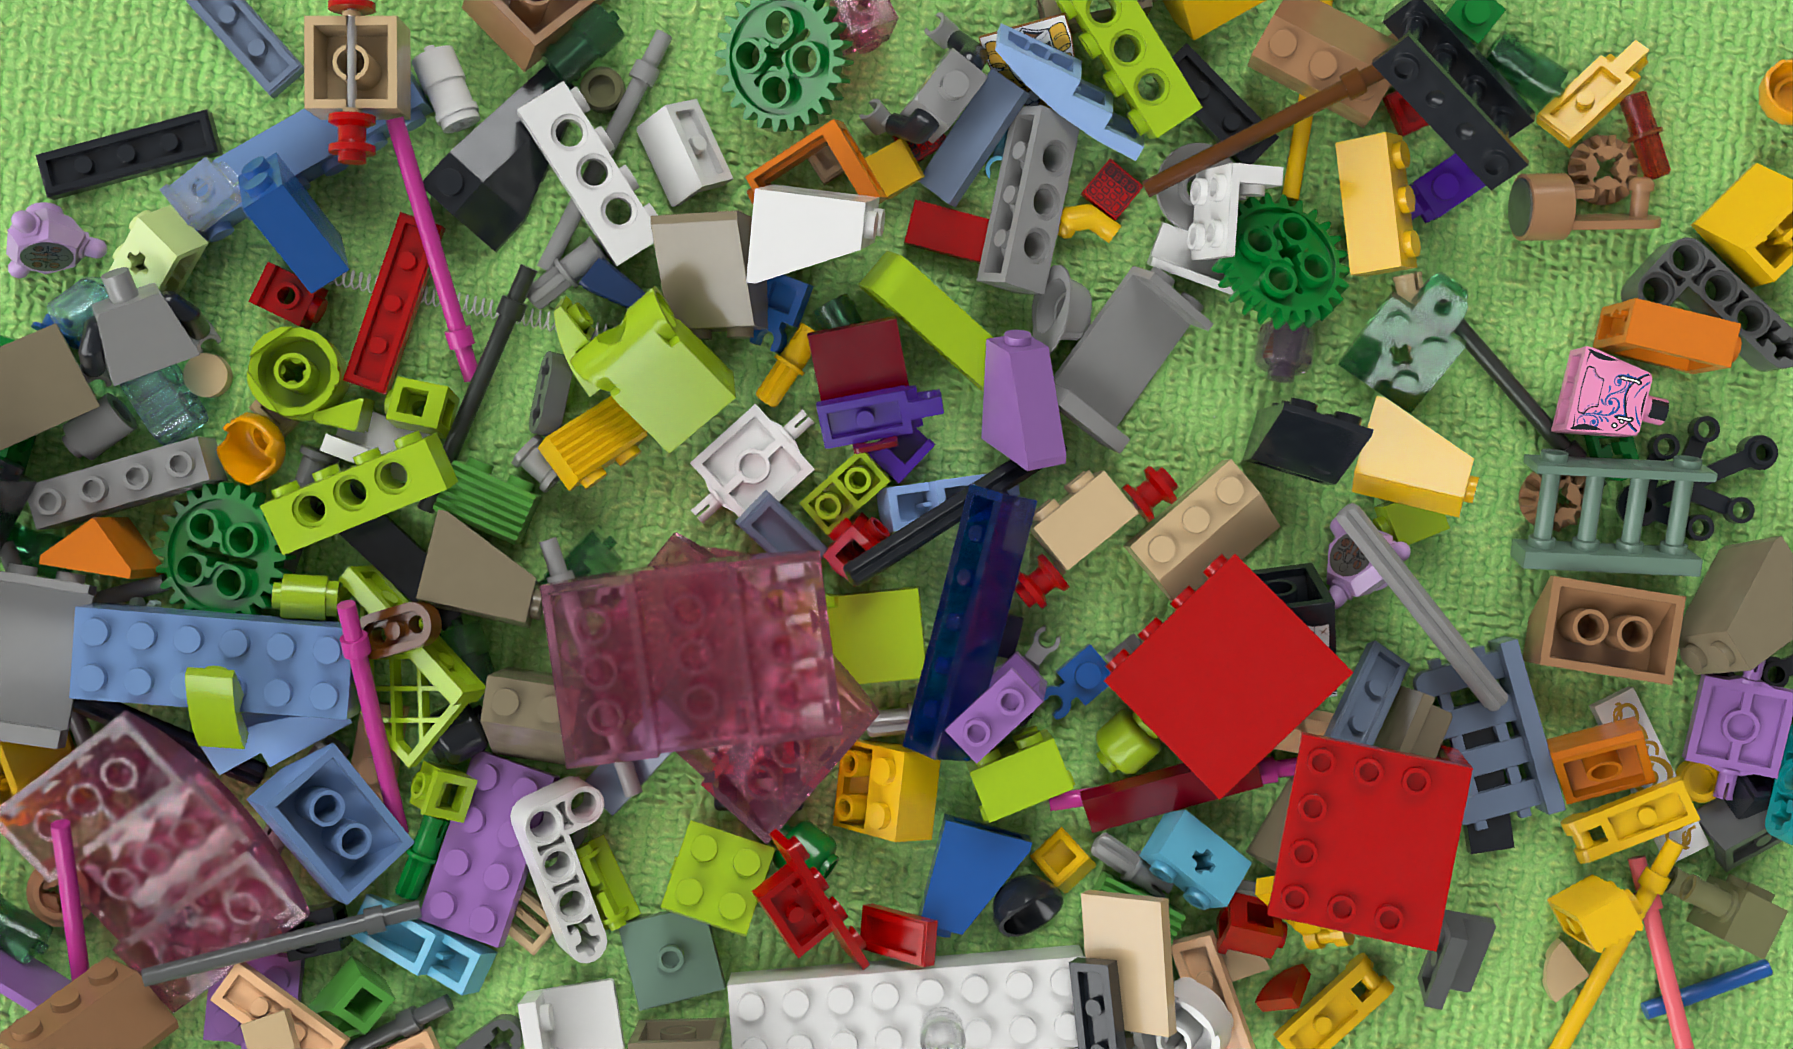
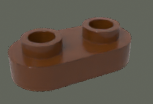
M426 601L403 603L367 614L360 619L361 628L368 633L371 645V653L368 655L369 659L387 658L431 645L439 637L442 626L438 610ZM420 618L423 621V630L419 626ZM383 629H384L385 635H386V637H387V638H386V641H384L383 638H382V630H383Z

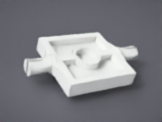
M754 404L690 462L705 479L708 490L711 492L691 509L694 515L697 516L710 505L708 509L697 517L703 524L721 506L735 512L740 517L765 490L770 492L779 502L783 500L815 471L814 467L800 453L795 441L805 430L814 424V421L808 417L795 428L796 425L808 416L801 409L794 418L782 427L780 424L771 421Z

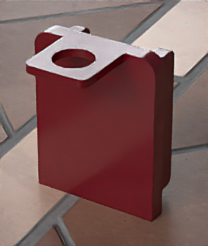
M896 316L807 333L821 401L905 385V387L909 386ZM897 436L883 438L884 440L875 443L862 442L852 444L854 454L898 446Z

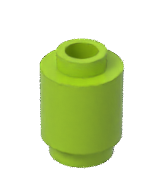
M284 574L282 582H274L272 609H280L281 619L326 621L327 616L338 617L337 604L340 603L341 583L340 581H330L329 576Z

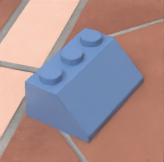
M333 743L281 768L246 799L329 897L346 905L355 899L414 844V840Z

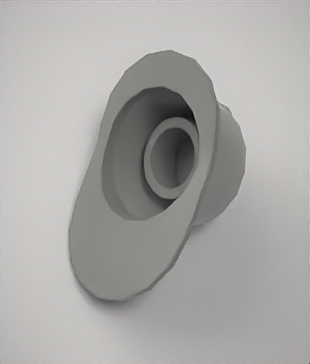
M1053 265L1050 268L1045 294H1034L1032 304V337L1048 346L1050 354L1060 340L1077 341L1081 339L1091 325L1092 297L1090 291L1082 284L1071 279L1068 270L1063 265Z

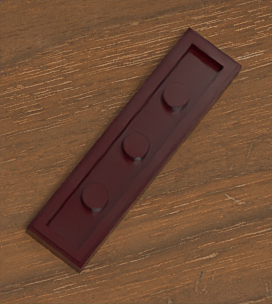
M1184 763L1080 791L1081 800L1092 833L1218 799ZM1258 764L1224 797L1264 787Z

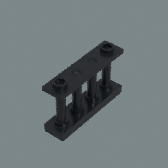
M1403 0L1384 15L1383 23L1397 37L1398 41L1372 60V65L1491 191L1529 166V160L1509 138L1534 122L1536 112L1433 0Z

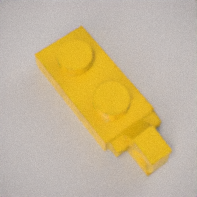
M1635 40L1618 57L1612 54L1606 57L1600 55L1538 113L1536 123L1570 149L1634 90V87L1641 80V76L1638 73L1648 64L1647 56L1649 49Z

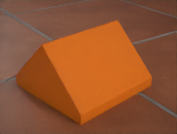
M93 517L41 554L39 560L41 565L127 579L158 577L160 574H164L156 572V567L162 563L153 554L152 549L129 517Z
M1635 716L1546 739L1567 805L1656 782L1645 738Z

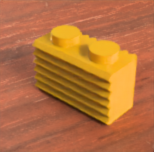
M610 396L546 436L539 445L538 450L569 491H572L580 484L587 490L607 476V472L604 469L616 461L622 467L636 458L642 452L638 446L648 434Z
M1593 874L1547 899L1564 933L1599 953H1603L1604 947L1610 949L1612 943L1618 945L1620 939L1626 940L1628 934L1634 936L1636 930L1642 932L1644 927L1638 916L1643 910L1635 895L1629 889H1620L1613 881H1604Z

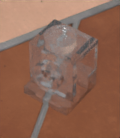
M207 157L203 158L171 185L166 184L159 189L188 226L203 232L242 202L240 190L236 187L239 184L237 174L223 160L216 163ZM208 184L206 194L198 197L196 192Z

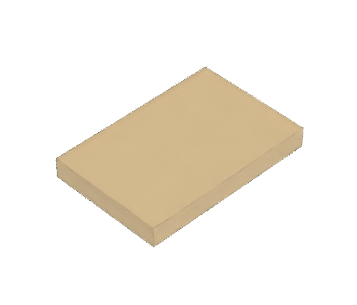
M1087 890L1081 893L1085 958L1117 960L1125 1031L1171 1037L1177 1033L1168 898Z

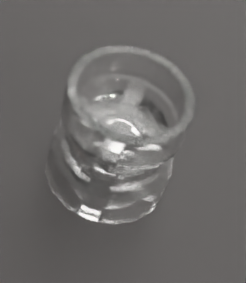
M937 1007L929 1010L923 1016L919 1028L922 1049H965L966 1036L961 1017L954 1010L947 1007Z

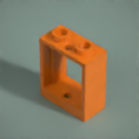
M832 119L745 176L751 187L747 190V194L753 204L756 188L772 185V181L829 145L858 195L880 197L879 204L889 198L844 122Z
M1634 298L1602 307L1592 348L1607 354L1689 374L1731 368L1732 363L1737 359L1742 346V340L1739 337L1741 323Z

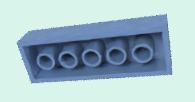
M99 602L75 607L69 698L188 708L185 687L187 667L205 668L207 666H221L228 670H235L244 693L240 712L348 720L360 713L361 710L350 661L343 656L340 644V637L343 635L341 623L338 621L281 619V617Z

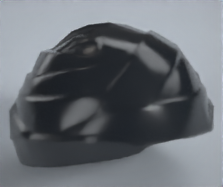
M1028 874L1011 879L999 889L993 901V921L998 931L1008 937H1018L1029 934L1044 926L1062 908L1064 901L1060 889L1052 882L1046 881L1038 875Z

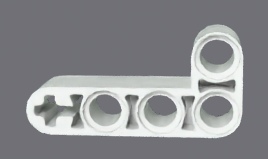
M569 776L522 797L513 806L510 817L556 942L576 961L591 963L600 958L606 950L607 936L570 834L599 819L604 809V798L599 790L579 777ZM584 792V799L581 805L571 810L573 798L578 793ZM544 811V818L541 824L536 828L530 829V822L533 816L538 812ZM558 851L559 855L555 864L545 868L548 856ZM573 891L569 903L560 907V900L563 895ZM574 924L580 926L583 929V931L579 933V930L574 926Z

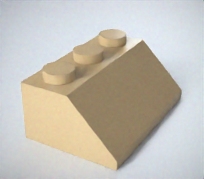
M1228 459L1218 463L1123 547L1172 602L1188 585L1196 591L1208 579L1202 572L1221 553L1227 559L1235 553L1242 560L1281 526L1258 489L1234 461Z

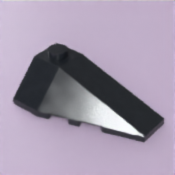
M549 62L458 143L423 180L425 190L496 253L526 221L538 187L544 181L549 170L547 168L549 165L548 161L518 116L517 109L563 81L569 90L575 87ZM564 122L557 127L556 137L559 142L562 141L570 122Z

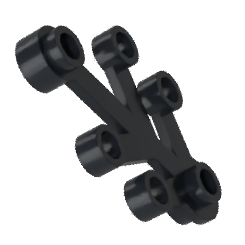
M1710 416L1697 417L1691 420L1687 429L1689 437L1681 455L1702 458L1707 443L1714 441L1719 436L1720 425L1718 421ZM1701 422H1705L1709 427V433L1705 438L1698 432ZM1672 434L1653 436L1647 445L1649 454L1646 460L1666 461L1673 459L1680 449L1678 439ZM1748 436L1738 443L1736 453L1706 466L1718 474L1717 481L1744 469L1751 471L1765 470L1776 462L1778 448L1776 443L1767 436ZM1662 439L1666 440L1669 444V451L1665 455H1662L1658 450V443ZM1759 445L1764 446L1766 450V456L1762 461L1756 456V449ZM1650 479L1642 527L1654 521L1666 526L1668 525L1670 507L1663 504L1672 501L1674 480L1657 487L1659 480ZM1694 481L1691 497L1692 503L1722 514L1730 523H1747L1753 518L1755 508L1748 498H1729L1704 488V486L1714 482ZM1629 485L1620 491L1616 499V510L1622 521H1624ZM1737 502L1743 506V514L1739 518L1733 514V507ZM1701 514L1688 516L1686 538L1692 541H1705L1712 536L1714 523L1710 517ZM1696 520H1700L1704 527L1702 533L1698 536L1692 529Z

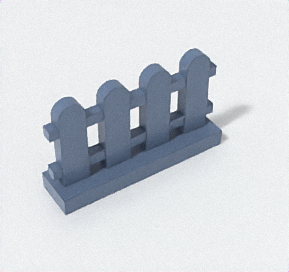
M1507 636L1488 640L1490 652H1485V648L1482 645L1471 648L1493 677L1499 679L1500 686L1508 695L1507 703L1502 705L1497 711H1489L1479 700L1454 707L1450 692L1464 689L1468 686L1450 663L1442 665L1440 658L1427 660L1429 669L1418 672L1413 679L1414 690L1433 697L1437 696L1440 708L1450 712L1453 716L1443 740L1449 739L1451 748L1458 749L1473 767L1462 824L1474 823L1475 830L1477 831L1488 828L1486 819L1516 811L1519 818L1532 816L1530 810L1532 806L1548 815L1566 810L1518 639ZM1511 721L1515 736H1509L1506 722ZM1493 726L1497 741L1466 750L1462 737L1463 734ZM1519 764H1523L1527 778L1521 779L1518 768ZM1505 769L1508 783L1478 792L1474 777Z

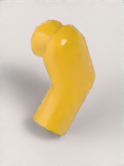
M1094 205L1070 206L1062 209L1058 236L1070 239L1076 231L1089 229L1104 241L1110 243L1122 225Z

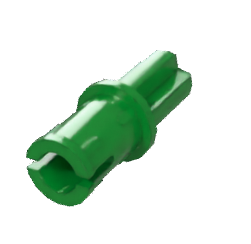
M423 815L419 830L414 838V844L405 851L409 856L395 889V893L398 896L415 901L420 896L430 869L437 862L440 846L446 835L450 820Z

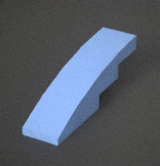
M1001 23L997 31L995 50L1023 83L1060 116L1086 134L1136 161L1144 148V134L1140 136L1133 128L1129 119L1113 112L1112 93L1081 79L1082 60Z

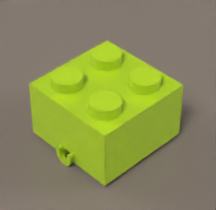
M1035 725L1022 729L1012 735L1013 742L1000 747L996 745L977 764L972 758L965 761L982 803L978 807L984 822L989 820V823L1074 789L1073 786L1076 784L1069 770H1066L1056 742L1046 728L1038 730Z
M690 820L678 857L675 856L669 872L672 875L661 904V909L746 937L756 905L759 903L751 891L765 881L775 848Z

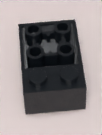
M1291 398L1290 401L1282 400L1281 404L1272 403L1270 407L1257 410L1243 461L1323 485H1336L1372 437L1374 429L1361 426L1362 418L1341 411H1335L1334 415L1321 414L1316 412L1318 405L1310 401L1298 398Z

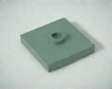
M663 911L628 920L626 925L619 928L639 1011L726 988L711 925L669 911Z

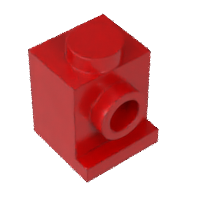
M267 262L248 302L297 326L310 330L313 323L316 324L321 320L327 309L328 301L325 297L329 290L322 287L311 294L295 273ZM290 289H293L295 292L294 301L290 304H285L284 301Z
M1235 892L1228 906L1222 907L1216 918L1217 953L1226 955L1229 949L1271 959L1276 949L1283 948L1286 942L1287 923L1283 922L1281 918L1268 916V906L1258 897Z

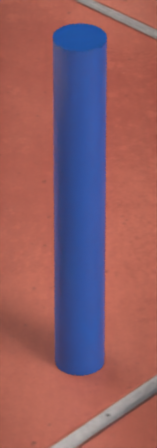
M1762 959L1681 988L1679 990L1683 1005L1686 1007L1772 976L1773 971L1768 961ZM1662 996L1641 1003L1643 1014L1648 1020L1666 1014Z

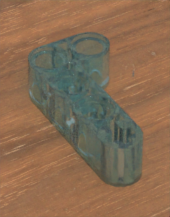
M84 277L50 301L47 309L53 322L57 323L63 332L72 336H81L84 322L94 316L92 305L109 298L101 277ZM177 364L119 384L151 435L164 446L182 441L208 422V414L198 396L186 387L183 373Z

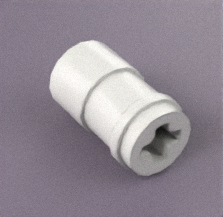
M434 45L426 46L424 48L425 52L420 53L412 60V65L424 94L428 95L435 111L437 124L441 126L444 133H454L473 126L480 120L479 107L477 102L473 101L466 85V77L454 48L450 45L439 47Z

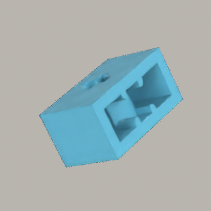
M1186 809L1165 813L1139 855L1151 865L1149 869L1152 874L1164 882L1175 884L1184 892L1183 897L1187 902L1202 910L1227 907L1252 862Z

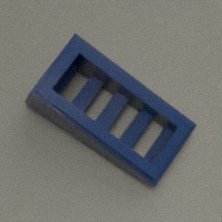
M598 258L579 282V285L585 290L627 309L646 293L604 258Z

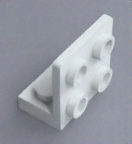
M1229 163L1197 173L1190 189V200L1194 205L1193 223L1190 225L1187 235V244L1191 250V260L1205 261L1233 257L1236 246L1238 200H1246V196H1265V189L1282 186L1284 167Z
M612 978L527 991L518 1003L525 1049H625L615 981Z

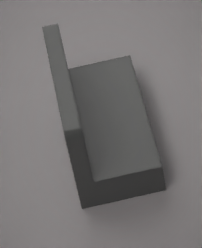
M1716 798L1696 809L1701 819L1699 821L1701 828L1714 842L1715 860L1725 872L1782 842L1770 835L1765 828L1768 809L1748 818L1737 819L1724 799Z
M1445 909L1437 952L1427 951L1418 975L1425 1007L1442 1010L1450 989L1462 992H1470L1472 990L1496 929L1494 919Z

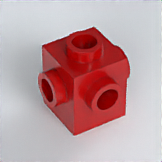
M863 512L852 522L845 517L827 535L832 542L822 556L838 575L847 579L843 571L844 565L889 537L890 533L878 519L874 517L869 519Z

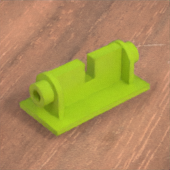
M605 835L598 836L577 847L575 851L604 930H617L626 925L627 920L640 915L641 911Z

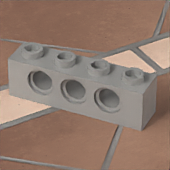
M1043 105L1023 106L1009 126L976 280L978 282L1018 294H1045L1079 134L1078 127L1060 116L1053 109Z
M196 436L37 482L28 498L36 530L65 528L89 521L93 517H103L183 494L188 490L200 489L203 484H217L228 481L225 470L217 455L216 449L218 445L216 438Z

